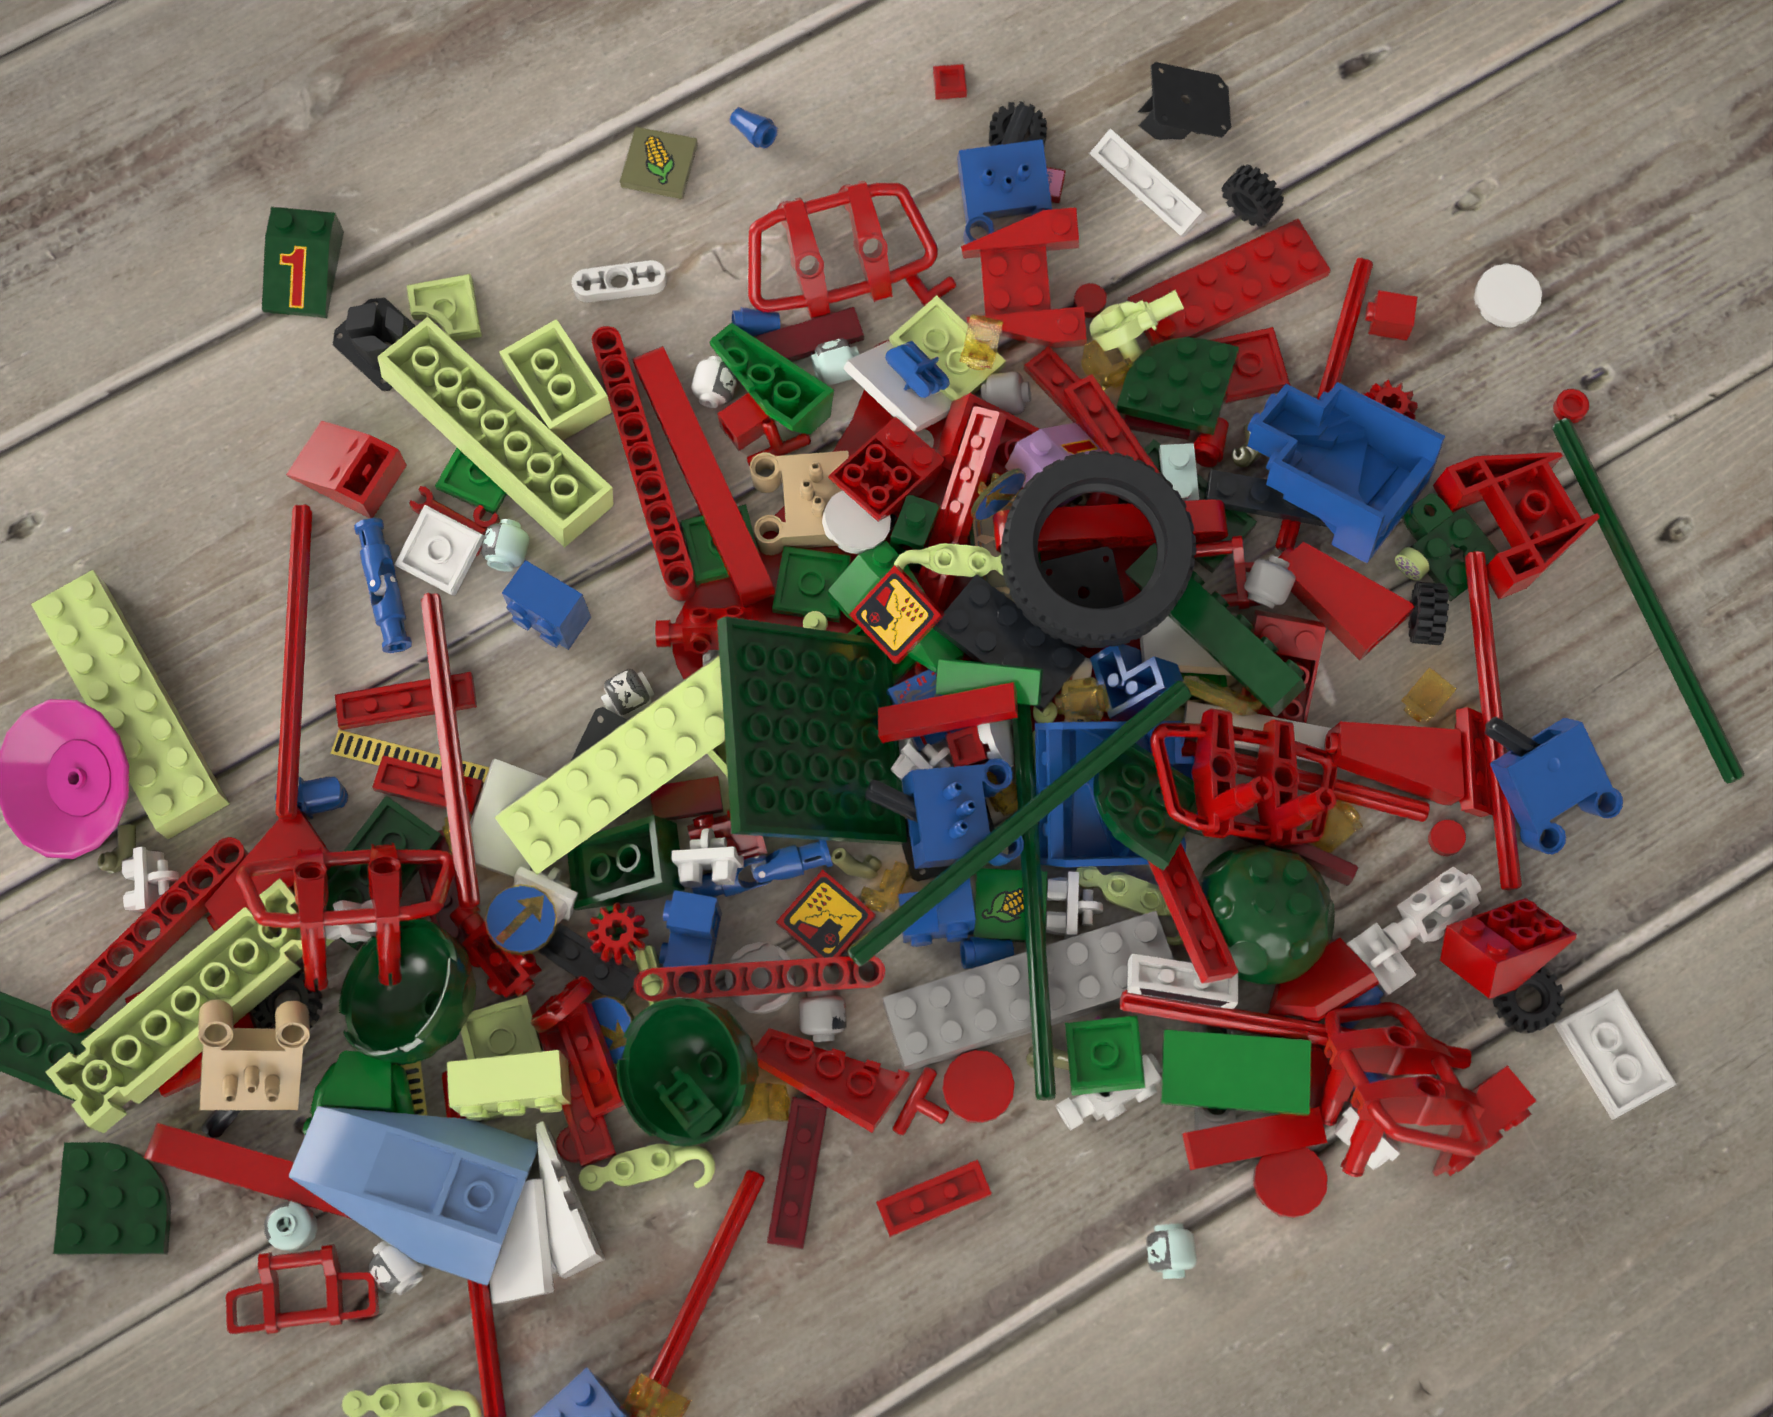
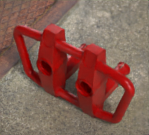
M862 180L857 184L844 185L839 189L838 193L805 202L800 197L795 198L793 201L781 202L776 210L771 211L751 224L748 235V298L752 306L761 312H776L806 307L810 318L813 319L830 314L829 304L868 293H870L874 302L893 297L891 284L929 269L937 259L938 247L906 186L901 183H873L867 185V182ZM897 196L925 249V254L922 258L890 271L887 255L888 245L883 237L872 197ZM844 205V208L850 214L854 249L858 254L866 281L827 291L824 261L820 256L808 214ZM782 222L787 232L791 265L796 273L802 295L764 299L761 296L762 232ZM869 239H877V249L872 253H864V243ZM804 257H815V264L811 269H800V262Z
M1211 708L1203 712L1201 723L1167 722L1158 725L1153 730L1150 744L1166 810L1173 820L1195 830H1201L1203 836L1220 839L1229 835L1264 840L1266 846L1284 849L1291 845L1314 843L1323 837L1329 810L1336 805L1334 787L1337 778V765L1333 762L1332 756L1326 753L1325 750L1295 741L1294 725L1292 722L1273 719L1264 723L1263 731L1233 726V717L1230 711ZM1166 737L1197 738L1195 760L1191 773L1194 780L1198 815L1180 807L1166 750ZM1234 740L1260 745L1256 775L1252 781L1246 784L1240 783L1236 785L1238 766L1235 757ZM1296 756L1318 762L1323 767L1320 788L1311 794L1298 796L1300 778L1297 770ZM1257 803L1260 825L1234 821L1235 816L1253 808ZM1313 820L1311 829L1297 831L1298 826Z
M394 843L392 845L377 846L372 844L371 850L323 853L321 847L313 850H301L300 848L297 856L256 861L242 866L236 874V881L254 920L259 925L289 929L300 928L305 974L304 985L306 989L315 991L314 979L317 978L318 991H321L329 983L326 966V926L375 923L379 962L378 980L381 984L389 986L388 974L392 973L393 985L402 981L400 921L431 916L440 912L455 875L453 855L443 850H396ZM368 864L369 896L372 900L373 908L326 911V904L329 899L326 866ZM401 864L443 865L430 901L400 906L402 897ZM293 871L295 902L298 905V913L267 912L252 877Z
M1381 1002V1004L1360 1005L1334 1009L1326 1014L1325 1026L1329 1039L1324 1049V1054L1327 1058H1331L1330 1065L1332 1069L1323 1088L1324 1095L1319 1104L1324 1125L1334 1126L1337 1123L1344 1102L1349 1100L1354 1087L1356 1088L1351 1104L1354 1108L1358 1109L1357 1115L1359 1120L1350 1138L1351 1145L1340 1165L1343 1167V1172L1356 1178L1363 1176L1372 1153L1376 1152L1384 1132L1396 1141L1463 1156L1474 1157L1484 1152L1487 1142L1478 1121L1485 1107L1480 1104L1475 1092L1461 1085L1451 1068L1455 1058L1448 1051L1447 1044L1429 1036L1408 1009L1394 1002ZM1391 1016L1398 1019L1403 1027L1369 1028L1342 1033L1340 1023ZM1364 1072L1383 1073L1394 1076H1420L1394 1078L1370 1083ZM1426 1075H1439L1441 1080ZM1397 1123L1418 1126L1464 1125L1470 1141L1404 1127Z

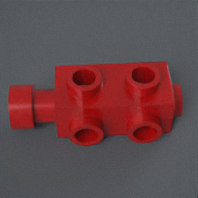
M736 605L727 608L695 607L693 609H684L682 623H671L670 620H656L657 648L671 647L672 644L683 643L684 651H693L696 654H705L709 650H719L717 620L723 617L753 620L752 607ZM703 640L705 641V643L699 644L695 641Z
M458 906L449 917L458 928H463L469 935L462 944L467 949L466 952L471 965L476 968L481 967L488 975V987L495 994L504 995L505 998L515 994L521 997L535 986L533 979L542 972V969L536 963L534 954L530 950L517 952L500 946L490 935L487 921L479 914L481 910L478 906L473 909H463ZM508 925L496 937L501 944L514 933L512 927Z

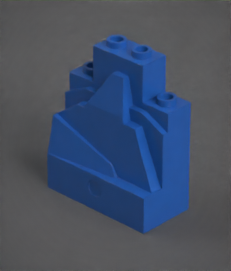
M1339 382L1335 384L1329 393L1324 391L1319 399L1285 384L1278 394L1272 393L1263 412L1261 414L1255 413L1247 428L1251 432L1247 446L1270 458L1266 469L1269 470L1266 485L1283 493L1284 500L1319 517L1334 534L1331 545L1367 564L1430 482L1445 439L1444 435Z
M1127 721L1035 723L1036 796ZM1161 721L1158 725L1167 722L1181 723V721ZM1158 725L1136 742V744L1152 753L1150 744L1151 734ZM1166 737L1165 745L1170 766L1193 780L1191 772L1195 756H1182L1185 737ZM1094 777L1038 822L1041 865L1058 867L1149 865L1146 859L1114 838L1112 832L1104 823L1095 803L1093 792ZM1183 837L1181 844L1186 852V840Z

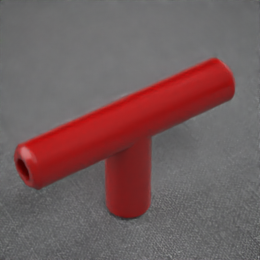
M917 274L905 278L923 306L929 303L935 296L941 298L957 286L954 279L950 276L930 290L927 289Z
M769 419L763 422L762 427L770 447L748 456L746 460L750 467L751 460L759 453L766 452L775 456H784L810 445L811 439L808 434L802 433L782 442L775 421Z
M925 1067L892 1127L895 1133L901 1136L905 1135L917 1111L940 1124L945 1123L949 1112L925 1099L937 1076V1072L934 1069Z

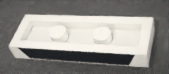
M1132 953L1128 959V993L1234 1009L1238 1004V972L1233 978L1201 984L1193 963Z

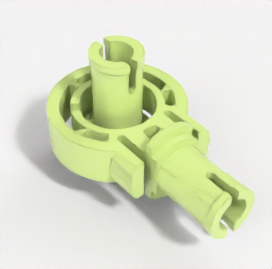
M1176 290L1149 304L1143 300L1137 303L1126 301L1114 304L1104 309L1092 319L1089 328L1090 334L1099 351H1108L1118 347L1125 364L1131 363L1143 353L1135 338L1151 327L1153 330H1156L1157 321L1179 310H1183L1184 307Z

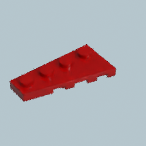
M772 1028L766 1031L754 1048L757 1053L758 1067L871 1133L879 1125L910 1077L909 1072L900 1069L897 1072L881 1068V1063L866 1059V1062L847 1057L844 1051L834 1048L828 1051L815 1047L812 1041Z

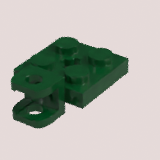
M1429 493L1413 505L1402 517L1406 528L1417 540L1410 548L1416 549L1427 559L1429 563L1427 574L1435 583L1446 584L1448 588L1447 593L1449 594L1448 600L1450 602L1468 589L1465 556L1470 552H1484L1487 566L1499 553L1463 507L1453 514L1444 501L1434 493ZM1451 546L1460 548L1463 551V562L1460 559L1453 561L1449 555L1453 552L1450 548Z

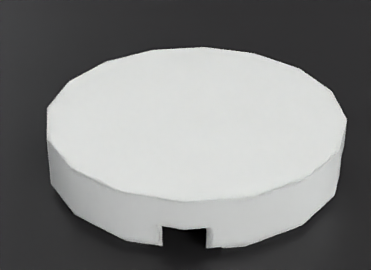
M1512 264L1497 265L1484 272L1475 287L1474 294L1475 304H1478L1481 315L1494 325L1507 328L1516 327L1518 324L1531 320L1541 304L1542 297L1539 282L1533 274L1521 266Z
M842 490L832 496L826 505L822 524L826 536L830 541L833 539L839 545L838 548L845 552L861 554L884 542L890 531L891 518L889 515L878 522Z
M1012 719L977 725L980 741L983 744L988 743L991 750L987 752L989 760L997 758L1006 761L1010 767L1015 765Z
M756 942L745 945L734 953L729 963L791 959L783 949L777 946ZM794 966L787 973L788 981L793 986L796 984ZM759 967L753 971L751 981L755 987L763 988L768 982L769 977L765 969ZM726 971L725 974L727 990L733 983V978L729 971ZM793 993L731 996V998L738 1007L749 1013L766 1014L777 1011L785 1005Z

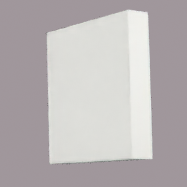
M424 505L394 565L455 596L484 541L485 535Z

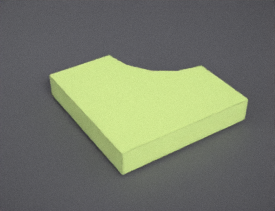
M471 274L406 285L410 312L413 319H426L428 317L434 323H437L454 342L482 337Z

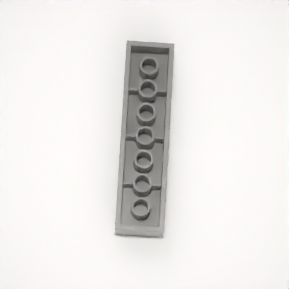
M1157 911L1046 945L1051 1026L1120 1004L1122 992L1128 990V959L1132 953L1174 960ZM1027 952L883 997V1007L904 1071L909 1072L966 1052L1031 1033Z

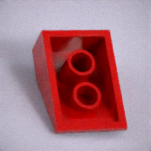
M969 393L952 402L936 452L945 459L943 467L953 471L973 406L998 411L1007 415L986 483L997 486L1012 476L1005 466L1016 443L1038 431L1039 428Z

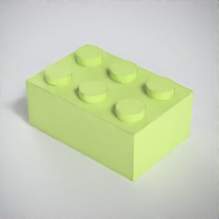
M557 319L499 352L506 371L536 417L562 441L612 413L607 394Z
M559 1050L447 1062L449 1107L458 1112L460 1116H466L469 1121L488 1119L491 1112H503L505 1117L525 1115V1109L540 1108L541 1113L562 1111V1105L571 1104L569 1064L566 1057Z

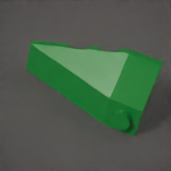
M728 324L710 339V346L762 410L783 426L794 432L811 435L831 417L834 389L735 324Z
M887 541L859 554L828 590L829 597L846 617L852 621L854 620L849 614L892 569L894 562L899 556ZM906 565L903 571L924 592L910 568ZM932 628L910 651L908 656L936 673L938 659L961 660L964 653Z

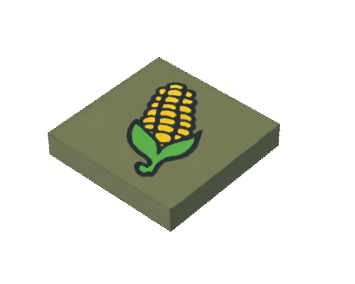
M635 127L620 178L621 188L683 199L698 146L697 138Z

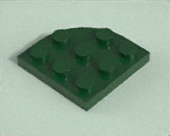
M1191 337L1171 339L1154 345L1143 352L1130 367L1117 403L1118 412L1214 435L1239 347Z
M1134 743L1094 776L1093 792L1095 803L1101 818L1112 832L1114 838L1153 865L1164 870L1170 863L1189 827L1173 820L1167 813L1153 754ZM1171 766L1180 807L1196 814L1198 810L1194 781Z
M64 1142L53 1254L168 1255L171 1201L165 1180L147 1159H144L142 1154L119 1144L107 1142Z

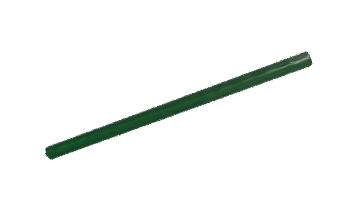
M1564 418L1555 422L1552 430L1593 514L1598 513L1600 517L1597 522L1724 782L1728 784L1740 780L1744 777V771L1571 420Z
M1176 681L848 949L847 952L851 959L858 966L864 965L1191 698L1192 694L1187 685L1182 681Z
M1017 703L1018 718H1013L1012 724L1017 804L1019 810L1036 796L1031 708L1028 704ZM1036 823L1022 835L1024 848L1021 853L1035 1094L1036 1099L1039 1101H1050L1056 1097L1039 830L1038 823Z

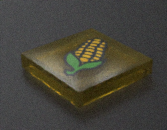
M1200 675L1185 676L1183 679V683L1187 685L1192 695L1241 716L1257 714L1262 705L1261 702Z

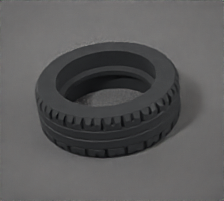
M1090 451L1089 454L1081 452L1066 456L1064 460L1054 461L1052 464L1044 467L1042 472H1037L1025 484L1023 490L1019 492L1014 500L1006 520L1001 544V564L1003 566L1002 572L1005 583L1010 590L1012 599L1018 609L1023 611V615L1035 627L1039 626L1045 634L1050 635L1056 640L1058 638L1062 639L1067 644L1079 647L1084 645L1087 648H1106V646H1119L1129 643L1130 640L1141 638L1162 623L1184 594L1191 579L1195 564L1196 536L1193 534L1195 529L1190 512L1186 511V503L1181 498L1180 493L1177 490H1173V484L1164 475L1156 473L1154 471L1155 468L1145 464L1141 460L1135 461L1133 457L1128 455H1121V453L1116 452L1111 455L1108 451ZM1084 493H1106L1128 501L1144 514L1155 535L1157 560L1149 582L1135 597L1114 607L1088 608L1068 601L1049 584L1039 563L1038 540L1044 522L1061 503Z

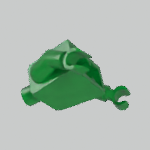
M342 1051L339 1054L337 1062L329 1066L316 1086L310 1109L312 1118L317 1106L415 1115L406 1070L395 1062L375 1059L359 1051ZM311 1117L307 1118L304 1123V1135H306L311 1123Z

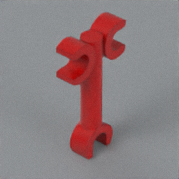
M420 486L418 490L422 496L427 498L426 501L422 504L412 500L409 502L412 510L417 514H420L424 505L483 535H485L487 528L491 524L500 523V518L496 513L492 515L490 520L482 521L481 519L486 511L481 505L474 510V521L437 502L430 489L424 486ZM481 544V546H480V548H479V550H478L476 556H478V555L480 554L481 549H482V544Z

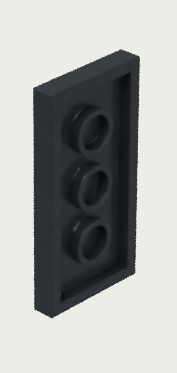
M977 574L945 610L943 618L933 627L935 631L976 662L1043 669L1041 703L1038 706L1033 705L1042 713L1086 659L1083 654L1070 644L1064 643L1062 639L1058 638L1056 640L1050 635L1045 634L1039 626L1035 627L1012 600Z

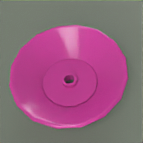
M49 699L24 711L5 735L0 749V807L5 822L23 845L47 858L75 859L99 848L118 827L129 798V763L121 738L104 715L94 708L78 700Z

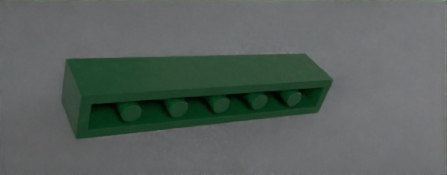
M1155 543L1125 571L1130 581L1140 591L1147 585L1155 569L1157 560V545ZM1193 570L1184 594L1168 617L1277 717L1306 688L1301 678L1304 672L1291 659L1284 662L1276 655L1279 649L1267 637L1263 636L1259 639L1251 632L1254 626L1242 614L1239 613L1235 617L1226 609L1229 603L1218 592L1214 591L1210 594L1202 587L1205 584L1204 580Z

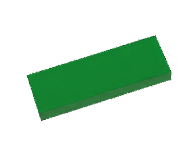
M941 658L938 659L936 694L949 695L1014 682L1017 689V703L1038 706L1041 703L1043 669Z

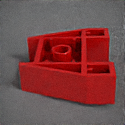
M1076 207L1040 211L961 246L963 259L981 257L985 315L967 317V324L973 330L1045 347L1050 346L1053 349L1087 346L1084 306L1051 309L1047 251L1079 248Z
M1561 452L1474 456L1446 467L1432 485L1438 496L1452 512L1484 500L1512 547L1498 553L1486 566L1488 582L1499 600L1528 588L1600 518L1598 513L1582 519L1553 472L1552 468L1563 457Z

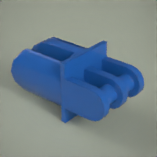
M913 341L892 348L886 353L885 359L887 363L907 383L904 387L905 391L912 388L920 397L926 398L930 394H935L949 387L950 381L948 376L936 365L939 358L930 359Z
M334 776L304 781L302 777L298 779L297 806L310 819H313V814L342 808L348 802V793L345 787Z

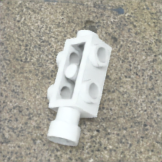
M1451 867L1397 905L1403 920L1399 923L1392 922L1382 930L1391 942L1398 947L1399 952L1408 948L1411 945L1410 941L1415 937L1423 943L1437 941L1443 937L1444 929L1447 925L1471 917L1472 909L1480 904L1477 894L1481 892V886L1471 874L1465 875L1455 867Z
M1152 1053L1142 1056L1146 1088L1107 1092L1109 1097H1103L1099 1093L1083 1094L1072 1100L1068 1097L1056 1104L1057 1111L1068 1129L1072 1130L1081 1125L1083 1119L1090 1114L1094 1116L1096 1121L1104 1116L1107 1121H1110L1126 1111L1124 1104L1136 1098L1140 1103L1157 1092L1154 1086L1161 1081L1159 1073L1162 1072L1155 1056Z

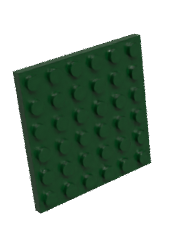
M734 617L718 619L717 628L731 833L889 845L907 843L905 817L865 798L866 789L872 780H877L903 792L902 781L891 771L892 766L900 757L898 740L882 743L878 736V708L893 705L887 694V690L894 686L891 659L867 636Z

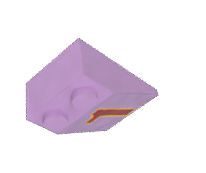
M1077 423L1042 428L1016 443L1005 468L1012 475L1024 474L1025 481L1022 485L1024 487L1037 472H1042L1044 467L1056 460H1064L1066 456L1081 452L1089 454L1090 451L1101 452V449ZM1080 495L1074 496L1064 501L1058 507H1063L1064 505L1071 502Z

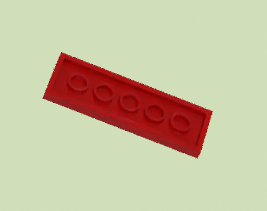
M1298 218L1128 297L1127 301L1137 303L1143 300L1149 304L1176 290L1184 309L1157 321L1156 330H1153L1151 327L1144 331L1153 347L1156 344L1171 339L1183 337L1198 338L1328 277L1331 270Z

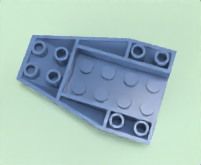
M317 1106L289 1178L416 1262L488 1286L524 1183L528 1178L537 1154L538 1143L467 1119Z

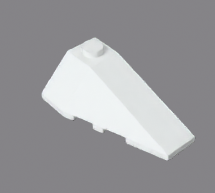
M542 1121L536 1124L540 1179H543L552 1274L558 1272L559 1276L565 1279L605 1260V1257L563 1159L557 1152L556 1143L549 1126Z

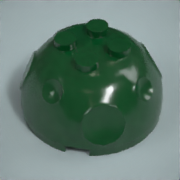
M1265 843L1226 851L1211 861L1203 870L1198 882L1237 966L1239 979L1256 984L1285 983L1305 974L1322 957L1328 942L1331 941L1335 923L1334 902L1330 897V890L1321 873L1302 858L1299 853L1287 848L1266 846Z
M423 918L400 921L402 981L393 985L392 973L388 974L389 986L379 982V962L375 936H372L363 945L347 971L339 1000V1013L345 1015L348 1032L344 1030L343 1034L352 1047L364 1055L398 1064H409L425 1060L435 1055L437 1051L453 1042L459 1036L472 1012L476 998V982L467 952L457 939L439 925Z
M674 997L648 1006L633 1019L623 1036L627 1040L622 1059H617V1079L624 1105L636 1124L649 1136L659 1137L670 1142V1145L692 1146L706 1143L737 1125L748 1111L752 1102L757 1077L759 1076V1068L753 1040L728 1009H724L704 999ZM676 1066L694 1080L723 1115L708 1131L702 1133L696 1140L691 1138L660 1100L659 1097L661 1095L654 1088V1085L659 1081L668 1088H671L677 1082L671 1072Z

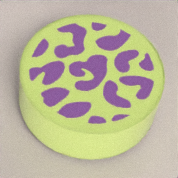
M1405 547L1395 556V563L1399 570L1412 580H1421L1429 571L1427 559L1414 548Z

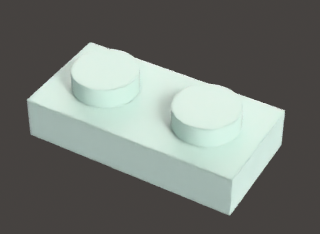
M1194 443L1160 445L1161 474L1173 484V490H1177L1184 501L1199 500Z

